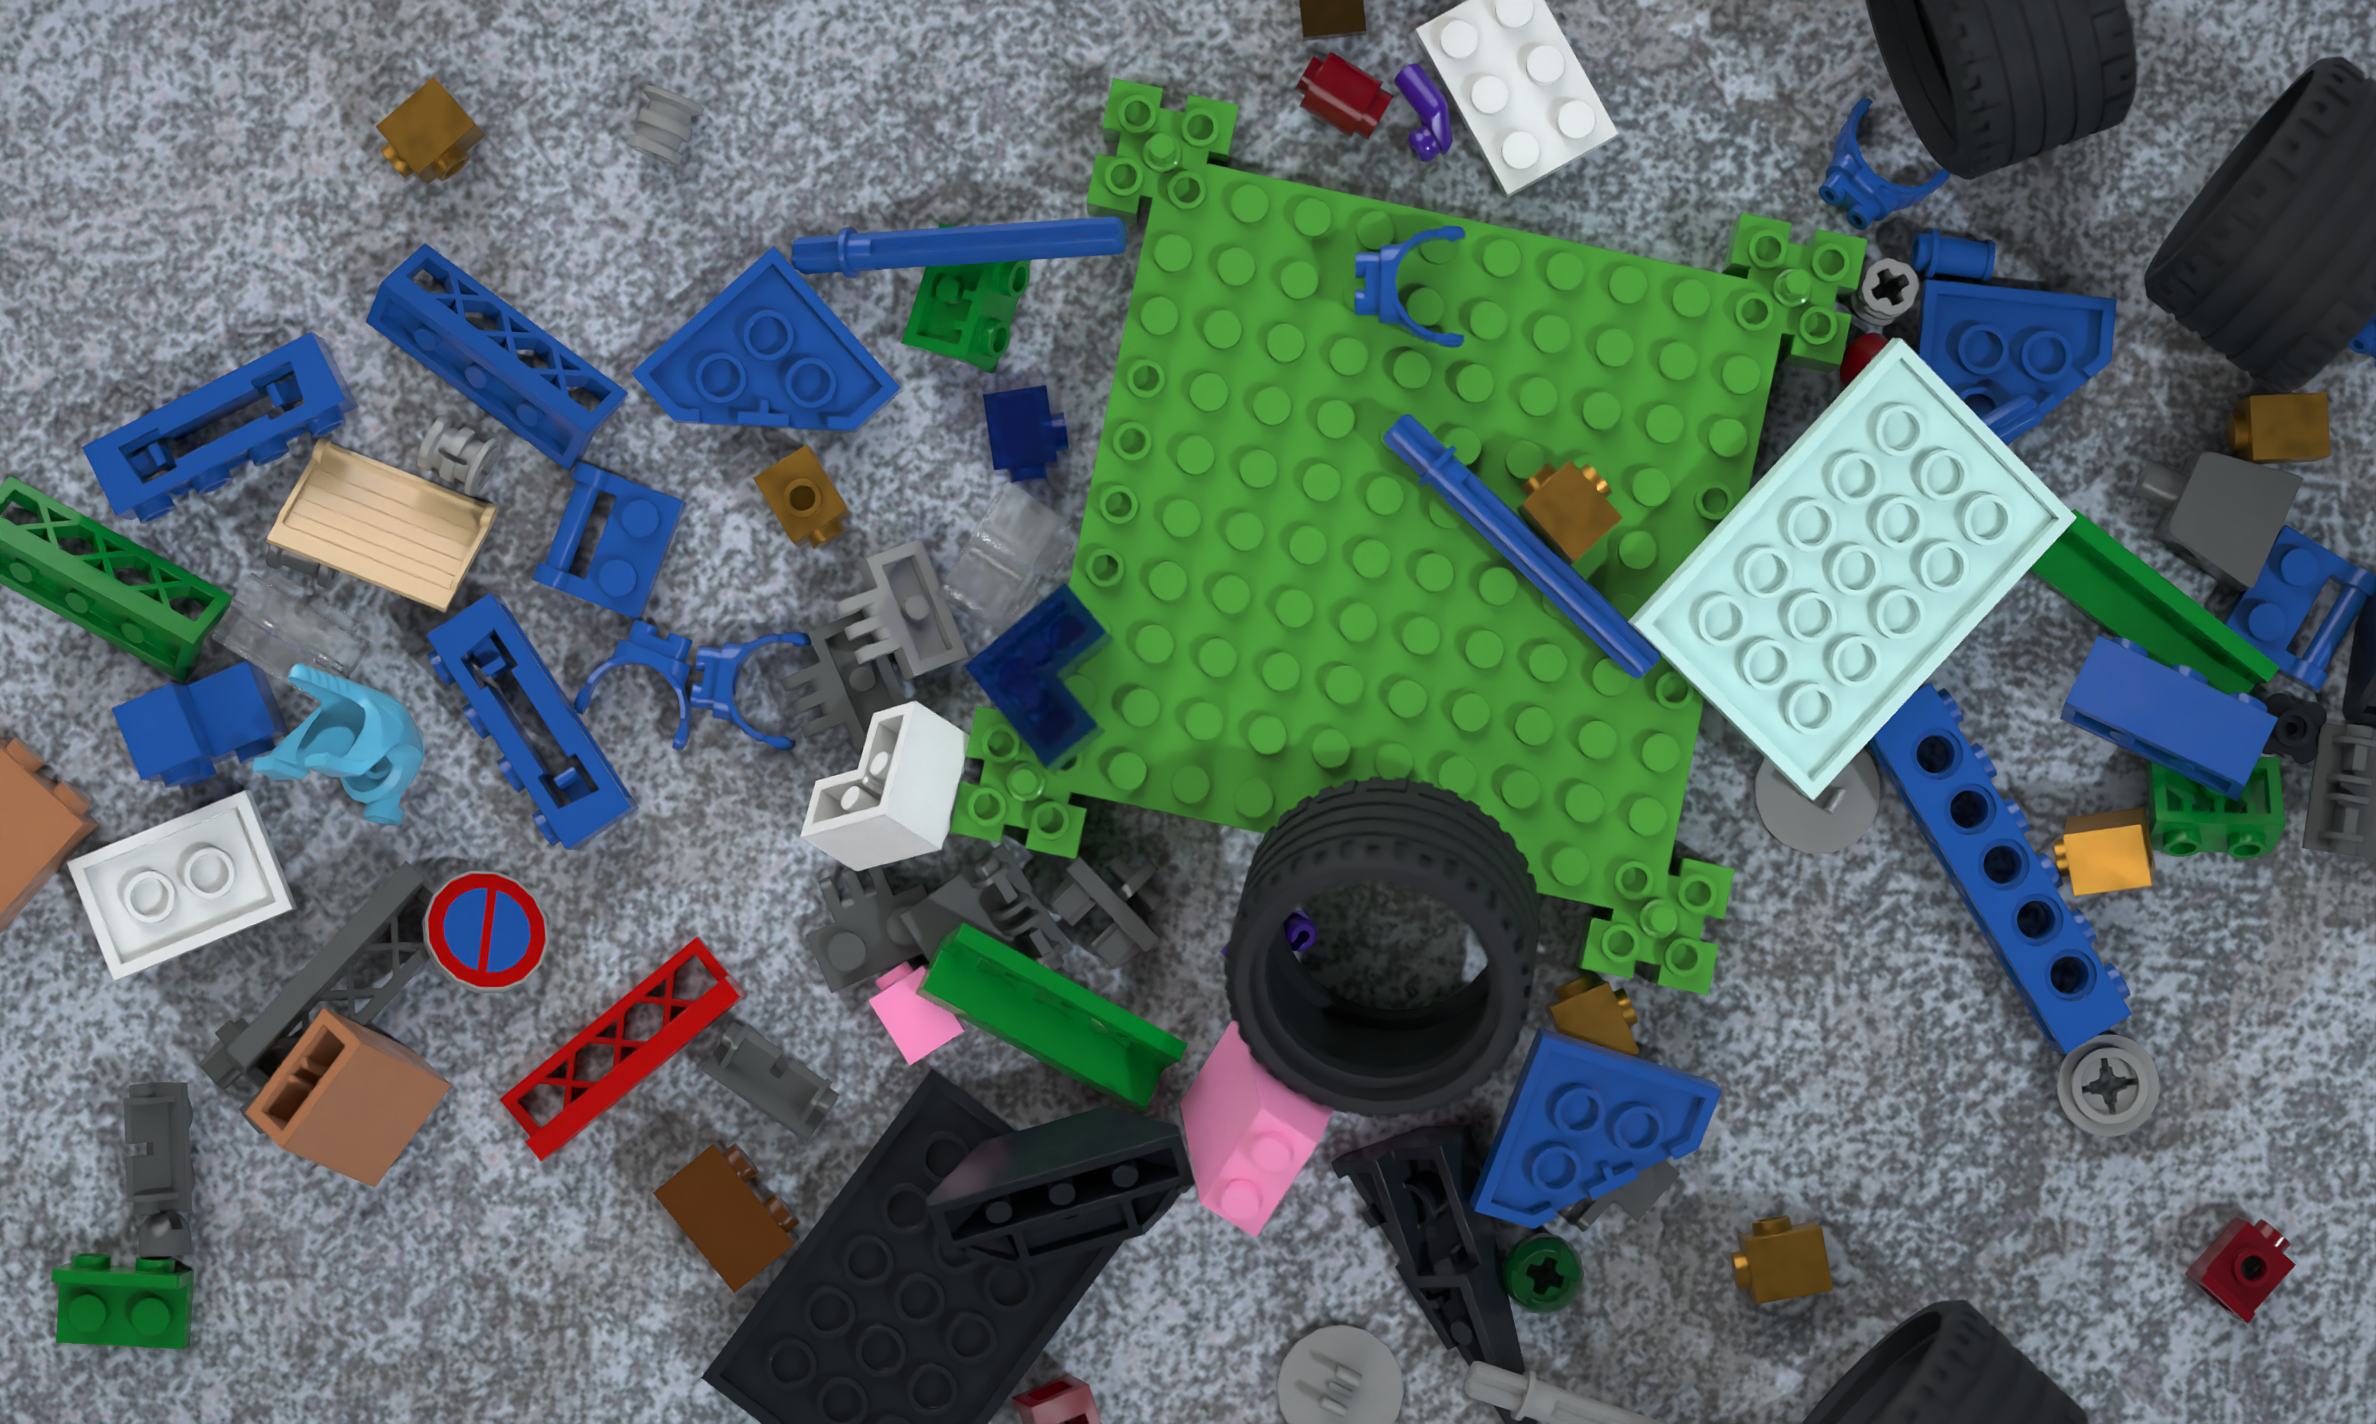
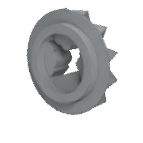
M2099 1034L2070 1051L2057 1066L2058 1077L2055 1094L2065 1112V1117L2087 1133L2103 1137L2127 1134L2141 1126L2156 1106L2159 1096V1076L2156 1066L2149 1054L2139 1044L2126 1037L2113 1034ZM2102 1058L2103 1064L2107 1066L2111 1076L2132 1079V1083L2123 1084L2122 1088L2115 1089L2112 1092L2111 1112H2109L2108 1104H2105L2101 1094L2091 1093L2087 1090L2082 1091V1086H2088L2090 1082L2099 1079Z

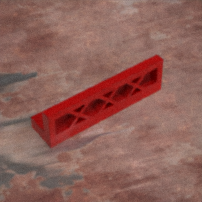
M697 936L502 1096L500 1101L530 1136L525 1143L540 1161L548 1159L734 1007L747 994L700 936ZM694 956H697L718 983L697 1000L674 998L677 970ZM667 979L665 997L648 996L649 993ZM638 1002L664 1005L662 1029L648 1041L625 1039L627 1012ZM673 1006L688 1007L672 1020ZM617 1021L616 1037L598 1036ZM589 1043L615 1045L613 1067L609 1073L599 1081L576 1079L578 1052ZM624 1046L638 1048L623 1060ZM568 1061L566 1078L550 1077L553 1072ZM539 1084L565 1086L563 1110L542 1127L521 1099ZM575 1087L589 1088L573 1101Z

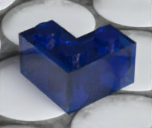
M1063 582L963 666L1044 765L1054 772H1057L1105 732V729L1066 684L1065 680L1114 639L1066 582Z

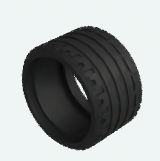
M1865 0L1885 66L1914 130L1927 151L1943 169L1965 180L1975 179L2000 168L2026 160L2028 156L2034 157L2053 150L2059 145H2066L2088 137L2089 134L2093 135L2120 125L2133 103L2137 87V59L2131 21L2125 0Z
M2343 56L2322 58L2313 63L2272 104L2230 153L2184 212L2152 259L2144 277L2146 296L2149 300L2166 313H2173L2175 320L2188 330L2198 332L2201 340L2214 350L2224 352L2227 360L2240 370L2249 371L2251 378L2271 393L2294 391L2308 383L2331 363L2376 315V81L2373 78L2364 77V72Z
M1381 776L1369 777L1368 780L1359 782L1353 779L1344 781L1343 785L1335 788L1333 786L1319 790V794L1315 797H1305L1298 802L1297 807L1292 810L1288 809L1279 817L1277 826H1271L1264 835L1262 842L1257 846L1251 865L1248 868L1224 963V975L1227 977L1224 988L1226 999H1228L1230 1004L1229 1012L1232 1021L1238 1023V1034L1243 1043L1249 1044L1253 1057L1258 1063H1263L1268 1068L1267 1072L1276 1080H1282L1288 1085L1287 1088L1293 1092L1310 1098V1101L1320 1106L1324 1104L1332 1107L1338 1112L1346 1114L1351 1112L1360 1114L1363 1117L1372 1118L1373 1116L1399 1118L1400 1115L1410 1114L1415 1116L1425 1114V1111L1433 1108L1439 1110L1447 1107L1455 1099L1462 1100L1471 1095L1472 1089L1482 1087L1491 1080L1493 1071H1500L1507 1062L1508 1055L1514 1052L1519 1042L1520 1031H1524L1527 1021L1540 929V901L1536 891L1537 885L1534 875L1528 873L1529 863L1524 853L1516 848V841L1511 834L1502 831L1500 822L1492 815L1484 814L1480 810L1481 807L1473 801H1465L1458 797V793L1447 788L1442 790L1433 787L1434 784L1421 781L1417 783L1402 777H1395L1394 780L1383 779ZM1375 880L1403 884L1432 895L1455 911L1476 935L1486 956L1487 965L1470 985L1446 1000L1422 1008L1389 1010L1363 1006L1336 995L1310 975L1297 960L1286 938L1283 922L1297 906L1318 892L1344 883Z
M1944 1300L1921 1309L1881 1339L1831 1388L1801 1424H2089L2087 1413L2065 1391H2061L2060 1387L2041 1370H2037L2033 1361L2019 1348L2012 1347L2010 1340L1995 1326L1989 1325V1321L1966 1300Z

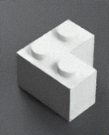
M917 701L873 713L858 769L815 782L800 838L855 871L941 850L943 841L950 828L949 818L957 787L965 771L964 761L970 735Z

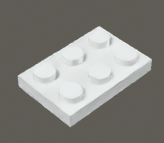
M1467 0L1415 29L1414 34L1505 198L1514 195L1617 138L1619 133L1545 0Z
M244 790L67 862L113 981L122 980L298 909L253 795L249 790Z

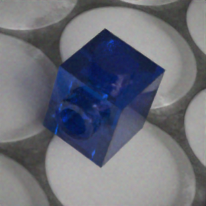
M1047 386L983 394L992 461L996 475L1009 474V481L1012 485L1048 479L1046 469L1060 467L1057 451L1069 450L1064 412L1051 413Z

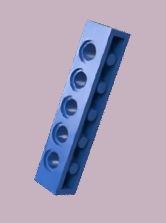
M1931 682L1922 684L1867 744L2053 1051L2067 1054L2132 1015L2123 1000L2130 996L2129 988L2113 964L2109 962L2103 966L2090 945L2097 940V937L2084 914L2077 907L2069 911L2057 891L2064 883L2055 865L2045 853H2041L2038 856L2035 855L2023 835L2030 831V826L2021 809L2011 798L2003 801L1990 779L1997 776L1996 769L1984 749L1978 743L1969 746L1957 724L1964 721V718L1953 697L1945 688L1936 691ZM1928 736L1938 739L1946 750V761L1943 767L1936 773L1924 770L1917 760L1918 746ZM1962 791L1973 795L1979 805L1978 818L1968 828L1957 825L1950 813V805L1953 798ZM1996 846L2004 848L2012 859V870L2009 876L1999 883L1989 879L1984 871V858ZM2034 901L2044 911L2045 925L2038 935L2029 938L2020 931L2017 924V915L2023 905ZM2067 956L2075 962L2078 968V980L2072 989L2061 993L2053 986L2050 974L2054 963L2058 959Z

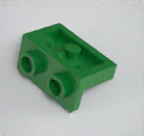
M940 222L938 228L957 227V226H953V225H949V224H945V223H941V222ZM1031 260L926 267L901 343L912 349L964 362L981 371L993 374L996 371L1000 357L1003 356L1008 348L1010 325L1019 297L1025 292L1029 283V265Z
M2279 757L2258 758L2238 801L2150 760H2147L2145 764L2150 814L2148 827L2153 850L2164 851L2167 855L2175 857L2191 856L2198 852L2228 853L2231 857L2238 859L2255 858L2272 852L2286 826Z
M75 1253L72 1254L71 1263H66L52 1269L51 1282L59 1283L56 1343L186 1349L190 1347L194 1270L175 1269V1258L158 1256L136 1257L135 1267L112 1266L111 1255Z

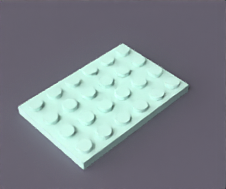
M1892 338L1635 613L1628 623L1655 647L1661 656L1805 797L1814 800L2077 517L1902 339Z

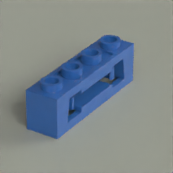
M311 331L83 446L82 449L115 515L131 521L138 518L141 524H145L172 512L176 508L173 500L194 489L197 495H203L228 484L233 479L229 471L251 460L254 466H261L282 457L290 451L287 442L307 432L310 433L312 438H316L338 429L347 422L344 414L357 408L358 405L325 339ZM293 373L295 374L294 376L290 377L289 379L281 383H275ZM268 394L275 408L281 407L286 412L278 417L265 414L174 460L168 446L162 447L158 444V441L166 437H172L177 442L268 396ZM304 400V404L294 408V404ZM148 447V450L140 454L134 455V453ZM161 471H169L153 480L150 478Z
M489 593L426 635L435 650L427 654L431 664L448 686L457 682L470 702L462 707L465 716L482 739L492 735L505 755L497 761L502 773L518 793L525 788L528 790L539 807V810L533 813L532 817L552 846L562 842L566 850H576L639 809V806L576 710H574L569 699L501 596ZM498 637H500L518 665L511 672L568 758L572 756L575 759H580L599 788L598 791L593 792L585 780V775L580 767L574 768L571 766L553 778L557 786L564 791L571 802L565 806L548 780L553 775V772L498 688L487 686L471 661L476 657L486 677L492 676L494 679L513 667L509 658L502 653L495 642Z

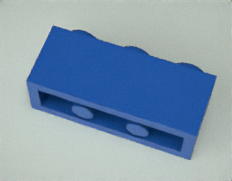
M2098 635L2064 703L2060 719L2238 801L2278 718L2267 713V706L2253 696L2242 692H2232L2231 695H2227L2208 686L2206 677L2192 668L2179 664H2174L2171 668L2147 658L2148 652L2133 641L2121 637H2114L2110 641Z

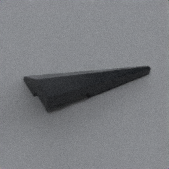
M1470 1124L1419 1127L1345 1153L1333 1160L1331 1164L1338 1178L1341 1179L1349 1176L1366 1203L1367 1207L1361 1214L1370 1229L1380 1225L1399 1255L1400 1261L1395 1268L1446 1349L1450 1350L1457 1347L1469 1367L1472 1362L1481 1361L1522 1375L1525 1371L1509 1296L1505 1290L1502 1276L1503 1269L1491 1217L1474 1211L1470 1203L1481 1174ZM1493 1405L1505 1424H1537V1420L1526 1416L1521 1421L1511 1418V1410Z

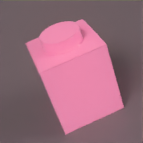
M908 961L875 981L881 992L868 1001L910 1066L965 1031L967 1027L960 1017L915 994L928 965L925 964L913 971Z

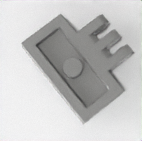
M921 538L867 557L857 563L868 591L840 601L834 606L839 617L849 616L862 610L865 620L844 628L849 641L870 633L873 637L874 644H867L854 652L858 665L894 653L906 682L957 663L969 656Z

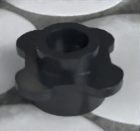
M2283 693L2269 696L2264 702L2268 708L2267 713L2278 719L2261 753L2265 755H2272L2274 753L2290 755L2298 764H2306L2313 761L2318 754V748L2315 744L2318 729L2327 720L2325 709L2316 702L2306 705L2291 702L2288 696ZM2289 722L2294 723L2296 726V732L2293 735L2288 734L2285 730Z

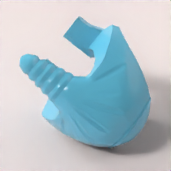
M302 663L295 664L290 670L287 680L291 684H296L297 688H302V691L315 696V699L321 700L322 704L272 750L269 757L254 758L252 771L263 774L273 780L301 779L310 773L309 769L330 777H340L344 790L353 800L366 803L363 816L365 820L382 825H401L404 811L398 808L401 794L416 776L425 757L422 733L408 709L396 698L386 693L338 676H333L318 669L316 670L310 666L307 667Z

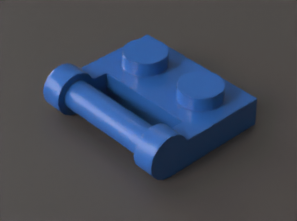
M577 461L570 478L576 482L544 564L541 562L537 563L531 580L641 621L686 503ZM602 491L615 496L616 499L585 579L569 574L568 571L598 493Z
M2283 525L2254 588L2239 593L2222 623L2278 665L2280 668L2277 673L2309 691L2318 693L2328 677L2324 669L2366 599L2370 600L2376 591V576L2359 566L2349 563L2288 525ZM2329 578L2344 588L2302 658H2298L2286 651V648Z

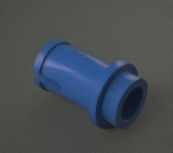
M1930 228L1927 234L1916 233L1914 237L1910 260L1911 268L1913 271L1922 272L1923 278L1932 279L1934 273L1981 278V280L1988 281L1994 267L1995 242L1987 239L1982 241L1940 236L1939 229Z

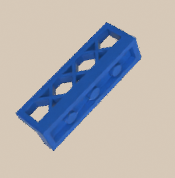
M426 243L381 282L366 323L568 472L575 467L577 461L583 459L595 432L623 405L628 395L626 390ZM424 269L445 285L446 293H429L411 279ZM465 312L484 313L496 322L497 331L478 330L466 321ZM516 349L534 350L547 360L548 369L530 368L518 359ZM567 387L586 388L601 399L602 402L590 412L569 397Z

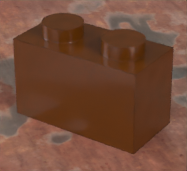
M718 1140L653 1192V1194L735 1293L800 1239L793 1229L799 1224V1220L792 1209L777 1193L767 1198L752 1179L759 1173L757 1167L736 1143L727 1148L721 1140Z

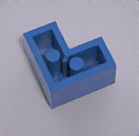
M244 661L189 685L170 683L111 708L141 781L163 782L165 788L180 785L181 789L207 781L218 775L214 765L235 756L238 757L240 764L254 761V758L264 757L275 748L273 740L289 734L261 663Z

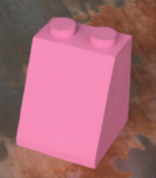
M1231 1021L1180 1102L1200 1204L1256 1238L1319 1143L1334 1108L1324 1104L1320 1106L1310 1101V1098L1293 1092L1287 1088L1288 1085L1282 1080H1276L1267 1072L1268 1068L1263 1063H1258L1253 1057L1249 1044L1243 1043L1238 1034V1023Z

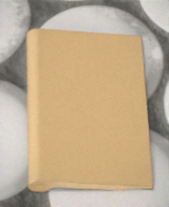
M320 437L314 447L311 460L282 507L275 525L266 538V542L446 612L497 517L499 506L478 501L331 443V440Z

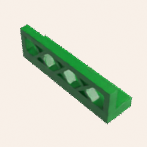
M9 476L0 486V515L13 501L35 513L38 523L16 525L0 516V583L185 683L198 667L205 637L228 611L233 596L20 480ZM79 537L92 545L94 554L73 556L59 548L57 539ZM134 567L147 574L150 584L128 586L115 579L113 569ZM190 597L207 608L196 621H193L171 609L168 599Z
M2076 509L2071 512L2077 518L2028 570L2113 637H2121L2137 643L2148 652L2147 658L2171 668L2172 665L2179 664L2196 670L2206 677L2208 686L2227 695H2231L2232 692L2249 694L2255 685L2269 683L2280 668Z
M962 923L941 938L915 993L1137 1113L1146 1109L1163 1070L1181 1061L1188 1045L1184 1041L965 923Z

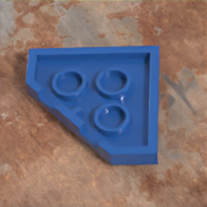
M774 246L631 372L674 422L688 424L855 433L903 391Z
M1925 280L1921 288L1915 353L1979 418L2025 393H2028L2035 400L2044 417L2111 362L2117 299ZM2013 439L2012 441L2008 442V443L2005 444V445L2008 446V445H2009L2010 443H2012L2015 439Z
M1538 1027L1473 1191L1470 1203L1476 1212L1535 1229L1557 1218L1555 1212L1588 1196L1594 1200L1640 1178L1638 1172L1672 1156L1674 1160H1677L1698 1150L1722 1090L1714 1081Z

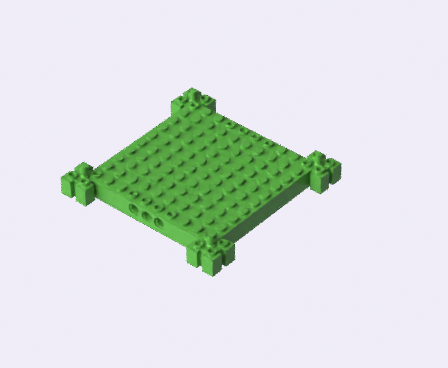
M1113 78L1102 130L1104 141L1117 143L1118 148L1116 157L1096 154L1086 200L1087 213L1097 217L1116 216L1121 221L1134 225L1138 224L1141 207L1150 208L1037 735L1036 738L1027 736L1030 718L1027 716L981 706L976 707L966 756L984 761L979 785L960 781L949 832L1003 843L1007 825L1029 829L1026 849L1077 859L1088 809L1070 805L1072 793L1266 834L1271 826H1277L1279 817L1288 809L1292 810L1297 807L1298 802L1307 796L1315 797L1319 794V790L1328 786L1335 788L1343 785L1344 781L1356 779L1359 782L1368 780L1369 777L1381 776L1383 779L1393 780L1395 777L1408 778V781L1417 783L1425 781L1434 784L1433 787L1442 790L1447 788L1458 793V797L1465 801H1473L1481 807L1480 810L1484 814L1492 815L1500 822L1502 831L1504 833L1509 832L1516 841V848L1524 853L1529 863L1528 873L1533 874L1536 881L1537 893L1606 908L1604 920L1585 916L1575 962L1576 967L1632 979L1636 960L1653 964L1650 983L1708 995L1719 945L1700 941L1705 916L1717 919L1725 918L1735 869L1687 858H1675L1672 875L1668 874L1705 698L1662 656L1643 677L1639 679L1632 678L1427 482L1421 487L1417 483L1421 477L1385 444L1383 438L1389 428L1406 413L1412 415L1447 449L1454 445L1457 450L1453 455L1543 540L1544 538L1517 510L1528 498L1520 487L1548 462L1557 471L1569 460L1578 469L1582 468L1585 464L1590 465L1612 490V493L1606 500L1623 519L1570 566L1629 621L1748 494L1779 345L1784 344L1780 362L1783 364L1825 373H1831L1842 364L1852 315L1833 311L1836 298L1847 299L1857 290L1868 239L1816 229L1806 240L1804 246L1788 242L1792 223L1741 213L1732 223L1722 269L1724 274L1226 168L1237 125L1239 105L1188 94L1185 112H1178L1163 108L1164 94L1162 88ZM1445 226H1460L1464 229L1465 239L1453 242L1449 240H1435L1415 247L1399 265L1395 280L1398 300L1408 316L1416 324L1434 333L1447 334L1452 332L1464 335L1462 346L1458 348H1444L1439 346V344L1426 343L1413 337L1411 333L1404 328H1400L1398 324L1379 323L1378 316L1355 315V289H1364L1365 278H1355L1356 252L1379 253L1380 245L1401 244L1403 241L1406 242L1411 239L1414 234H1419L1428 229H1441Z

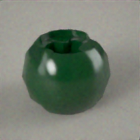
M1538 1233L1526 1236L1513 1245L1505 1258L1502 1276L1505 1290L1516 1305L1527 1312L1546 1315L1560 1312L1573 1303L1582 1289L1584 1269L1581 1257L1571 1243L1558 1235ZM1545 1257L1553 1258L1552 1268L1560 1275L1557 1283L1545 1282L1541 1290L1533 1289L1535 1280L1527 1273L1529 1265L1541 1266Z

